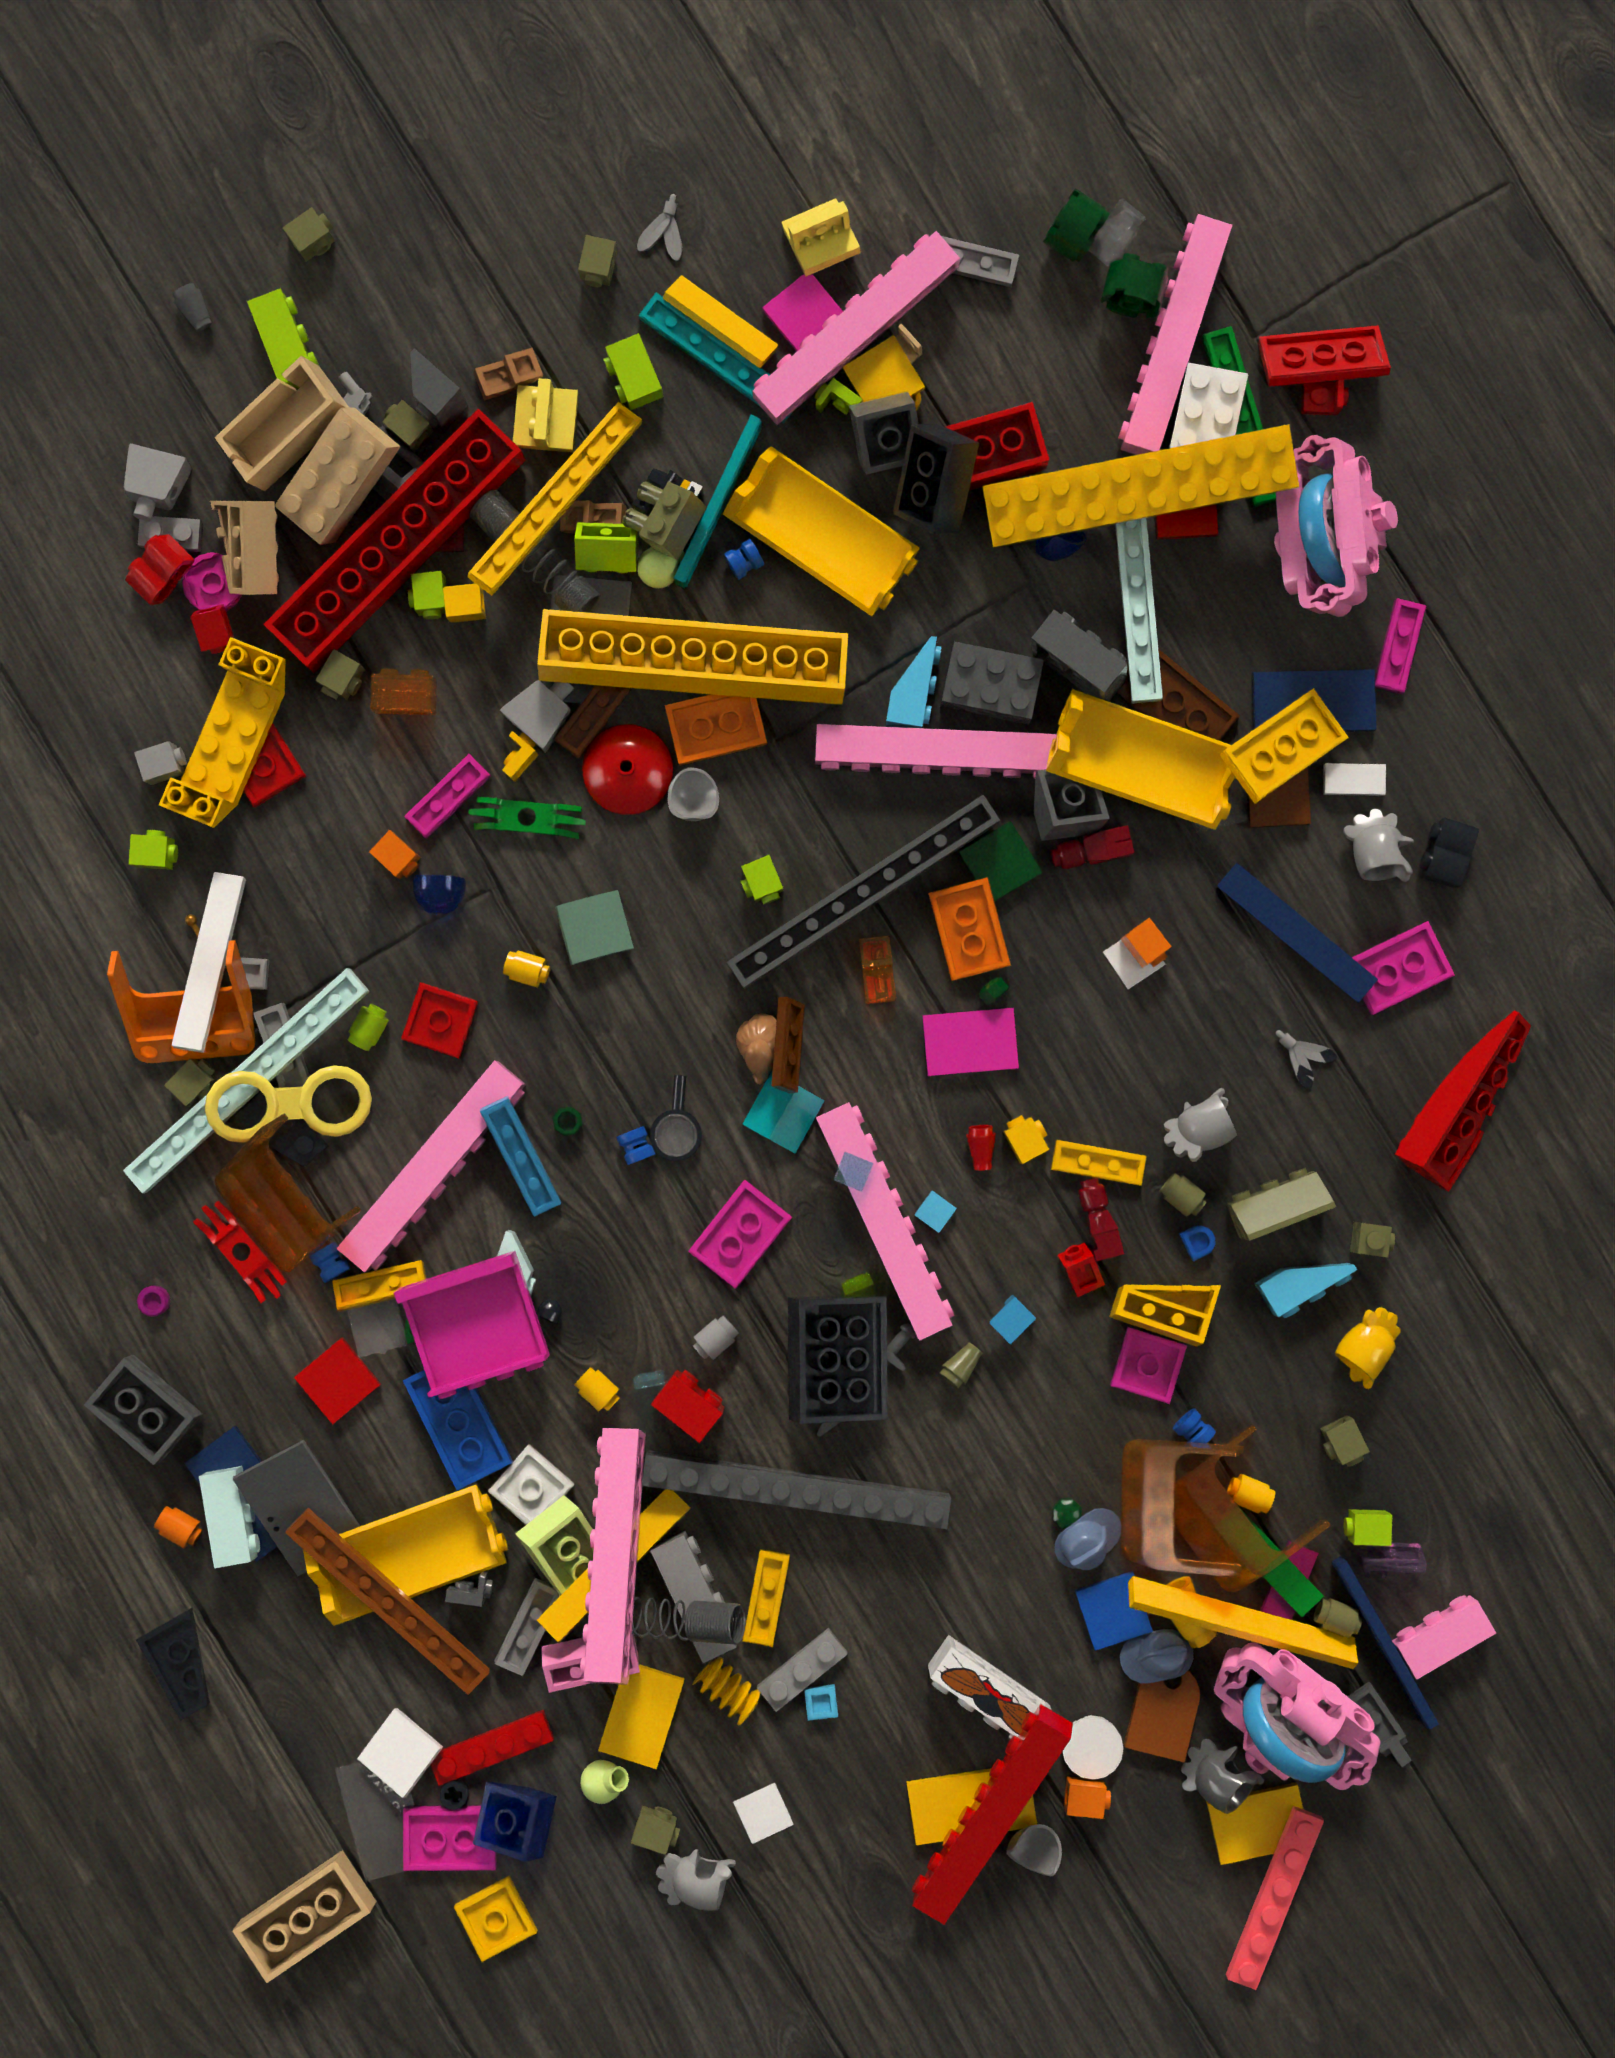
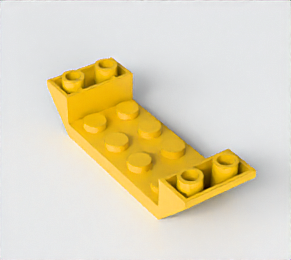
M230 637L219 662V666L226 669L227 673L181 781L170 777L159 803V806L212 828H215L238 805L285 695L286 659Z

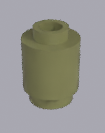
M1175 1172L1160 1189V1192L1165 1195L1164 1199L1186 1217L1191 1213L1196 1216L1206 1204V1201L1203 1199L1206 1193L1184 1175L1179 1176Z
M1322 1598L1316 1606L1313 1621L1319 1623L1320 1628L1350 1638L1352 1634L1356 1635L1359 1632L1362 1617L1359 1616V1609L1331 1598L1328 1600Z

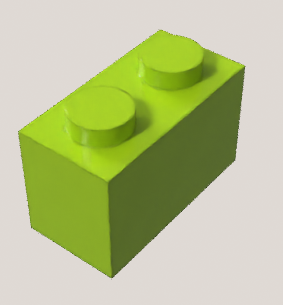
M639 333L605 347L608 357L604 358L603 361L609 375L615 374L619 385L615 386L621 404L627 402L631 411L664 397L662 387Z
M577 522L574 538L576 570H585L587 572L615 571L617 573L637 571L639 556L638 531L627 528L623 524Z

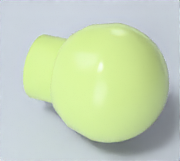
M650 547L638 559L637 571L640 579L652 588L669 586L674 581L679 563L682 561L685 553L682 551L678 560Z
M596 1760L584 1769L580 1784L582 1792L588 1800L597 1804H606L614 1800L621 1791L627 1788L629 1777L623 1767L617 1766L610 1761Z

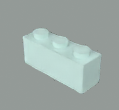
M242 1466L210 1471L199 1476L214 1568L251 1562L258 1557L257 1553L260 1552V1540L258 1534L253 1533L252 1522L255 1521V1512L233 1481V1476L243 1472Z

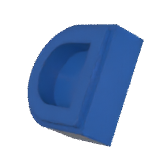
M1193 1226L1178 1233L1191 1261L1208 1255L1215 1247V1236L1207 1227Z

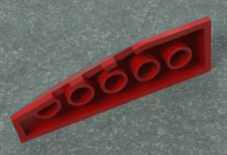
M1514 1010L1460 1060L1433 1093L1422 1111L1416 1116L1414 1124L1406 1137L1401 1140L1395 1153L1407 1167L1447 1192L1451 1190L1480 1143L1484 1131L1480 1130L1486 1114L1492 1116L1496 1105L1492 1104L1498 1088L1504 1089L1508 1080L1507 1067L1509 1062H1516L1531 1028V1025L1519 1012Z

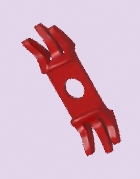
M217 1201L214 1205L229 1222L228 1225L212 1209L204 1205L201 1209L219 1233L217 1234L199 1218L194 1220L193 1223L218 1247L243 1277V1280L252 1289L261 1304L266 1300V1297L258 1282L254 1280L256 1277L278 1299L281 1293L269 1273L264 1271L268 1269L283 1286L287 1281L276 1265L265 1256L237 1222L236 1217L220 1201ZM238 1243H245L250 1248V1255L244 1261L236 1259L233 1255V1249Z

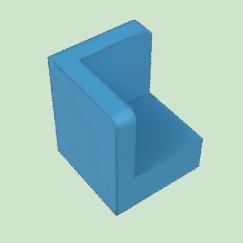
M1011 1295L1004 1302L1005 1306L990 1320V1324L1009 1344L1036 1319L1014 1295Z

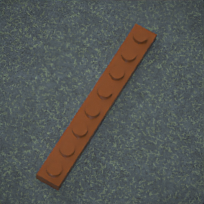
M307 1508L286 1530L285 1533L466 1694L469 1695L489 1674V1667L311 1509Z

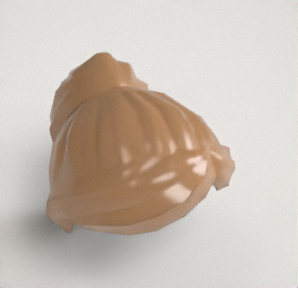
M764 1013L755 1014L749 1021L743 1022L736 1034L737 1048L745 1059L748 1069L753 1073L755 1083L759 1085L767 1080L768 1074L773 1068L777 1022L773 1015Z

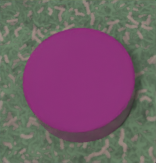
M149 1286L139 1293L137 1305L143 1314L150 1317L158 1316L169 1308L170 1296L167 1290L161 1286Z

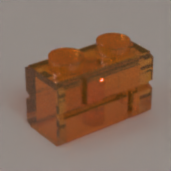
M380 669V674H372L370 708L375 714L435 715L436 678L433 675H429L427 670L414 669L411 670L410 675L399 674L397 669Z

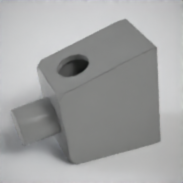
M130 443L124 492L129 500L137 502L133 516L144 521H151L155 507L164 510H171L192 470L186 457Z
M537 680L504 705L500 711L546 753L572 713L563 700L574 688L569 683L555 682L548 689L541 681Z

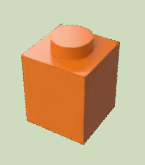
M391 830L369 851L370 854L400 880L403 876L406 878L411 876L419 867L417 861L421 857Z
M1150 917L1121 938V941L1142 968L1149 963L1152 967L1158 965L1168 957L1165 951L1172 947Z
M1067 1776L1064 1798L1066 1815L1104 1819V1810L1110 1809L1111 1791L1106 1790L1107 1788L1103 1780Z

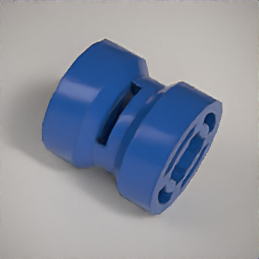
M751 539L743 542L739 549H731L724 553V557L737 580L747 576V572L751 569L757 570L765 565Z
M645 1126L616 1137L619 1146L625 1150L624 1158L627 1165L655 1155L653 1146L647 1142L646 1137L648 1134Z
M336 1242L327 1245L309 1257L313 1265L321 1269L320 1277L324 1283L329 1282L351 1268L347 1260L341 1259Z
M1195 1408L1184 1414L1172 1428L1178 1436H1184L1187 1440V1445L1193 1452L1207 1444L1216 1433L1210 1424H1205L1201 1420V1414Z

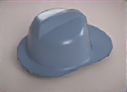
M1104 1508L1094 1509L1083 1515L1058 1535L1054 1551L1057 1559L1064 1566L1073 1569L1091 1570L1098 1567L1103 1562L1106 1553L1119 1541L1122 1533V1524L1119 1517L1113 1511Z
M1174 1629L1156 1630L1129 1639L1123 1645L1120 1653V1664L1124 1673L1131 1680L1139 1683H1154L1182 1676L1190 1669L1194 1659L1193 1649L1188 1641L1184 1640L1180 1632Z

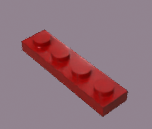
M541 1710L441 1749L430 1765L438 1786L552 1742L554 1736L545 1712Z

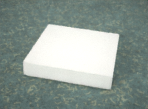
M528 1444L488 1492L527 1525L563 1495L565 1496L574 1486V1483Z
M395 1708L357 1759L397 1794L405 1798L443 1746L402 1711Z

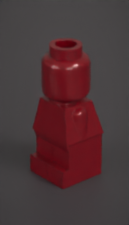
M1128 825L1085 835L1082 842L1077 839L1062 842L1057 845L1056 849L1051 850L1054 867L1061 866L1062 869L1082 866L1085 860L1094 865L1129 857L1135 853Z
M1098 1178L1081 1181L1078 1195L1083 1211L1088 1212V1230L1095 1245L1091 1252L1095 1260L1100 1261L1123 1255L1124 1250L1118 1231L1119 1228L1109 1211L1105 1208L1109 1204L1105 1186L1101 1183L1099 1184Z

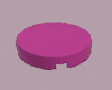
M210 552L199 555L195 558L194 563L185 576H183L182 586L184 595L199 610L224 604L227 612L238 603L243 595L229 594L222 560L223 555Z

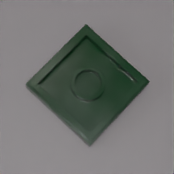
M1011 821L959 852L975 881L988 877L994 902L1042 873Z

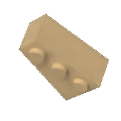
M210 501L212 510H218L221 527L216 528L217 536L224 539L227 555H223L222 560L229 594H277L279 576L276 567L278 545L275 534V524L277 521L275 501Z

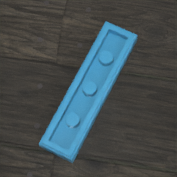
M506 1096L481 1108L480 1113L533 1216L535 1217L560 1205L561 1200L509 1097Z

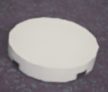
M1090 1715L1073 1722L1071 1740L1062 1753L1071 1771L1082 1778L1094 1780L1104 1778L1115 1771L1122 1760L1124 1748L1121 1735L1111 1722L1103 1717Z

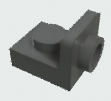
M489 1571L481 1572L478 1587H474V1583L469 1581H456L455 1585L451 1584L446 1590L445 1602L482 1607L486 1598H491L493 1590V1580L488 1579Z

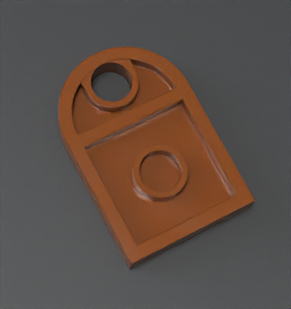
M1189 1670L1180 1676L1179 1683L1173 1687L1165 1685L1164 1681L1138 1683L1124 1740L1125 1748L1185 1763L1200 1700L1198 1683Z

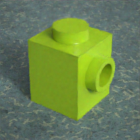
M442 571L411 574L412 589L408 590L410 608H414L419 616H423L424 619L441 618V614L446 613L443 588L446 587V577Z
M147 830V835L131 834L128 865L136 868L173 870V863H176L178 859V846L174 844V839L165 836V831Z
M770 855L741 866L746 878L741 881L747 898L753 896L755 902L762 900L763 905L780 898L778 893L784 890Z
M1349 1509L1348 1517L1344 1518L1343 1528L1344 1535L1348 1536V1540L1354 1545L1392 1546V1515L1386 1510Z

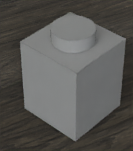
M170 741L134 752L142 779L150 785L184 774L183 765L187 764L184 752L181 747L177 748Z

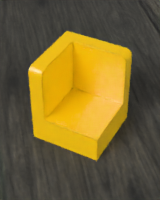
M477 584L446 586L443 588L446 618L449 622L486 619L483 589Z

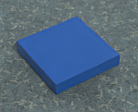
M1133 1571L1075 1590L1095 1651L1153 1632L1147 1612L1129 1607L1128 1581L1132 1576H1135Z

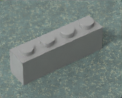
M683 1531L657 1543L651 1549L652 1556L675 1604L682 1600L687 1611L688 1606L694 1600L725 1603L720 1592L714 1593L710 1584L714 1579L708 1565H701L697 1554L701 1553L694 1536L688 1537L686 1531ZM679 1603L677 1609L682 1618L683 1608L682 1604ZM693 1642L702 1663L720 1656L737 1646L734 1644Z

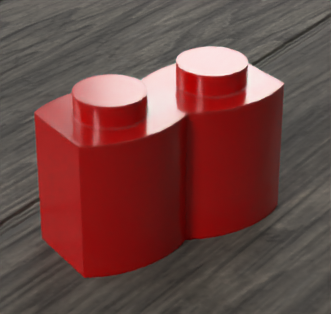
M170 534L151 537L144 546L146 550L142 558L135 559L128 567L129 573L125 581L150 606L161 604L175 589L178 581L188 572L195 560Z

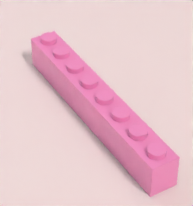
M1200 214L1197 215L1194 224L1189 222L1187 224L1182 240L1188 243L1185 252H1178L1173 269L1178 270L1176 280L1170 279L1164 297L1169 298L1166 309L1161 307L1160 314L1155 322V325L1159 326L1160 329L1157 337L1151 336L1146 350V354L1151 355L1148 366L1144 364L1141 366L1136 382L1142 384L1139 394L1133 393L1127 410L1131 411L1132 415L1129 422L1124 421L1118 437V439L1123 440L1120 450L1135 455L1160 450L1232 228L1231 224Z
M937 231L930 237L927 234L922 236L915 243V250L907 257L904 254L899 256L892 263V270L884 277L882 274L876 276L869 283V290L862 296L859 294L853 296L846 303V310L839 316L836 314L830 316L823 323V330L816 336L813 334L807 336L800 343V350L793 356L790 354L784 356L777 363V370L770 376L764 374L753 385L755 389L752 390L753 399L776 425L782 422L813 395L823 383L828 382L844 365L851 362L959 267L960 257Z
M817 724L815 765H821L822 770H839V766H852V771L868 772L870 767H882V772L899 773L900 768L912 769L914 774H930V769L942 770L943 775L952 776L960 775L961 771H973V776L989 777L991 772H1003V777L1020 778L1021 773L1033 774V778H1035L1037 770L1046 769L1051 743L1057 734Z
M494 1060L337 1247V1250L363 1272L370 1271L372 1268L376 1271L387 1259L384 1253L391 1245L397 1247L405 1238L407 1233L404 1229L411 1221L416 1224L426 1213L427 1209L424 1208V1205L429 1199L436 1200L446 1189L447 1186L443 1183L450 1174L455 1177L466 1165V1162L463 1161L470 1151L473 1153L477 1152L486 1141L482 1136L489 1128L480 1113V1109L506 1096L509 1097L514 1107L524 1096L525 1092L522 1089L526 1084L499 1061Z
M848 1102L816 1117L919 1341L952 1326L950 1318L955 1315L948 1300L941 1301L937 1290L942 1287L935 1272L929 1274L924 1262L929 1261L922 1244L916 1246L911 1235L916 1233L909 1216L903 1218L898 1207L902 1206L903 1203L896 1188L890 1191L885 1179L890 1178L884 1162L877 1163L873 1155V1151L877 1150L871 1134L864 1135L860 1124L865 1121L858 1106L851 1107Z
M603 1428L602 1436H599L597 1441L598 1455H601L600 1467H597L595 1471L598 1498H594L592 1506L593 1516L596 1517L595 1529H592L590 1534V1546L594 1548L593 1561H589L588 1578L591 1580V1591L586 1594L585 1608L586 1611H589L588 1624L584 1625L583 1642L587 1643L586 1656L582 1657L580 1665L581 1675L584 1676V1681L589 1683L628 1685L642 1495L641 1485L646 1434L639 1429Z

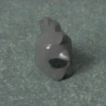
M1203 1739L1201 1749L1197 1747L1189 1748L1187 1754L1191 1762L1184 1763L1181 1766V1772L1187 1776V1779L1182 1783L1183 1789L1189 1792L1198 1791L1209 1804L1226 1814L1235 1811L1248 1797L1254 1785H1262L1264 1779L1254 1771L1242 1772L1236 1767L1235 1756L1238 1747L1234 1746L1225 1751L1218 1750L1210 1739Z

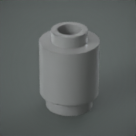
M723 1315L718 1320L716 1318L713 1319L694 1336L697 1342L693 1347L704 1359L710 1356L714 1360L735 1342L734 1338L739 1332Z

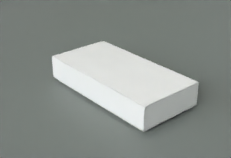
M1325 763L1323 765V795L1384 796L1386 795V764Z

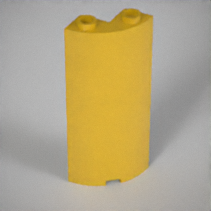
M772 446L759 456L748 479L734 491L723 512L724 516L870 616H873L879 607L883 610L887 608L894 597L891 591L903 574L909 576L918 563V560L914 557L920 547Z
M1072 689L1058 721L1060 726L1057 736L1051 743L1046 767L1047 772L1216 830L1221 820L1227 819L1231 810V803L1228 802V789L1236 777L1219 754L1230 747V744Z
M477 1485L339 1534L410 1598L507 1563L504 1551L508 1550L507 1541L504 1534H498L490 1513L493 1511L489 1495L487 1493L482 1495ZM303 1549L307 1574L318 1586L323 1614L333 1626L374 1612Z

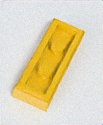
M1056 1140L1050 1170L1141 1186L1146 1156Z
M419 1260L333 1280L337 1310L341 1312L396 1299L394 1291L398 1288L426 1279L423 1261Z
M760 1549L743 1642L773 1647L790 1554Z

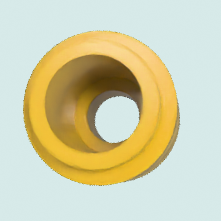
M519 950L516 953L510 951L504 964L503 974L509 976L510 980L538 988L540 983H546L550 966L546 965L547 960L545 958Z
M591 1367L574 1384L579 1389L578 1393L598 1412L602 1408L609 1411L620 1398L616 1395L619 1388L599 1370L595 1371Z
M1240 1474L1238 1478L1233 1477L1227 1489V1494L1231 1495V1503L1255 1513H1260L1261 1511L1267 1514L1275 1498V1491L1270 1489L1268 1484L1244 1474Z

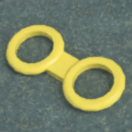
M333 1065L321 1068L309 1076L303 1086L274 1088L266 1078L255 1072L237 1071L226 1074L213 1084L206 1097L205 1113L208 1124L215 1133L232 1142L246 1143L258 1140L271 1130L276 1120L304 1119L311 1129L321 1135L338 1137L352 1133L364 1123L370 1113L372 1096L369 1085L361 1074L349 1067ZM334 1078L345 1079L352 1083L357 1089L359 1096L358 1108L354 1115L345 1122L338 1124L326 1123L320 1120L314 1114L311 1104L316 1088L324 1081ZM238 1084H248L258 1088L265 1096L267 1103L266 1112L262 1120L254 1127L245 1130L233 1129L227 1126L220 1119L218 1113V1103L223 1093L230 1087Z

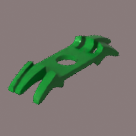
M477 797L476 803L498 805L499 810L481 808L469 809L468 815L498 819L497 823H474V830L515 831L579 839V833L555 828V825L586 826V820L557 814V811H582L581 806L567 804H545ZM526 808L532 809L536 815L535 822L530 826H524L518 820L520 811Z

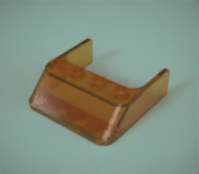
M284 1113L261 1127L216 1175L215 1186L222 1198L274 1264L283 1272L289 1273L332 1240L361 1209L356 1206L332 1224H329L313 1207L310 1199L302 1193L293 1181L292 1176L284 1170L270 1150V1138L288 1119Z
M1253 1424L1247 1426L1162 1492L1160 1497V1506L1218 1584L1229 1592L1242 1590L1268 1574L1331 1526L1326 1519H1322L1283 1550L1277 1551L1265 1542L1217 1479L1215 1465L1220 1457L1257 1430Z
M1135 1439L1128 1442L1123 1449L1121 1549L1124 1556L1129 1561L1156 1570L1231 1577L1242 1572V1565L1177 1558L1174 1549L1175 1480L1177 1460L1184 1454L1238 1456L1244 1453V1446Z

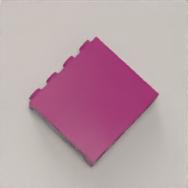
M516 1251L418 1281L394 1291L397 1304H403L431 1388L427 1393L428 1397L438 1395L439 1399H444L455 1395L458 1388L467 1386L468 1390H472L485 1385L486 1379L495 1376L497 1381L514 1376V1370L524 1367L527 1372L544 1366L543 1361H546L550 1356Z

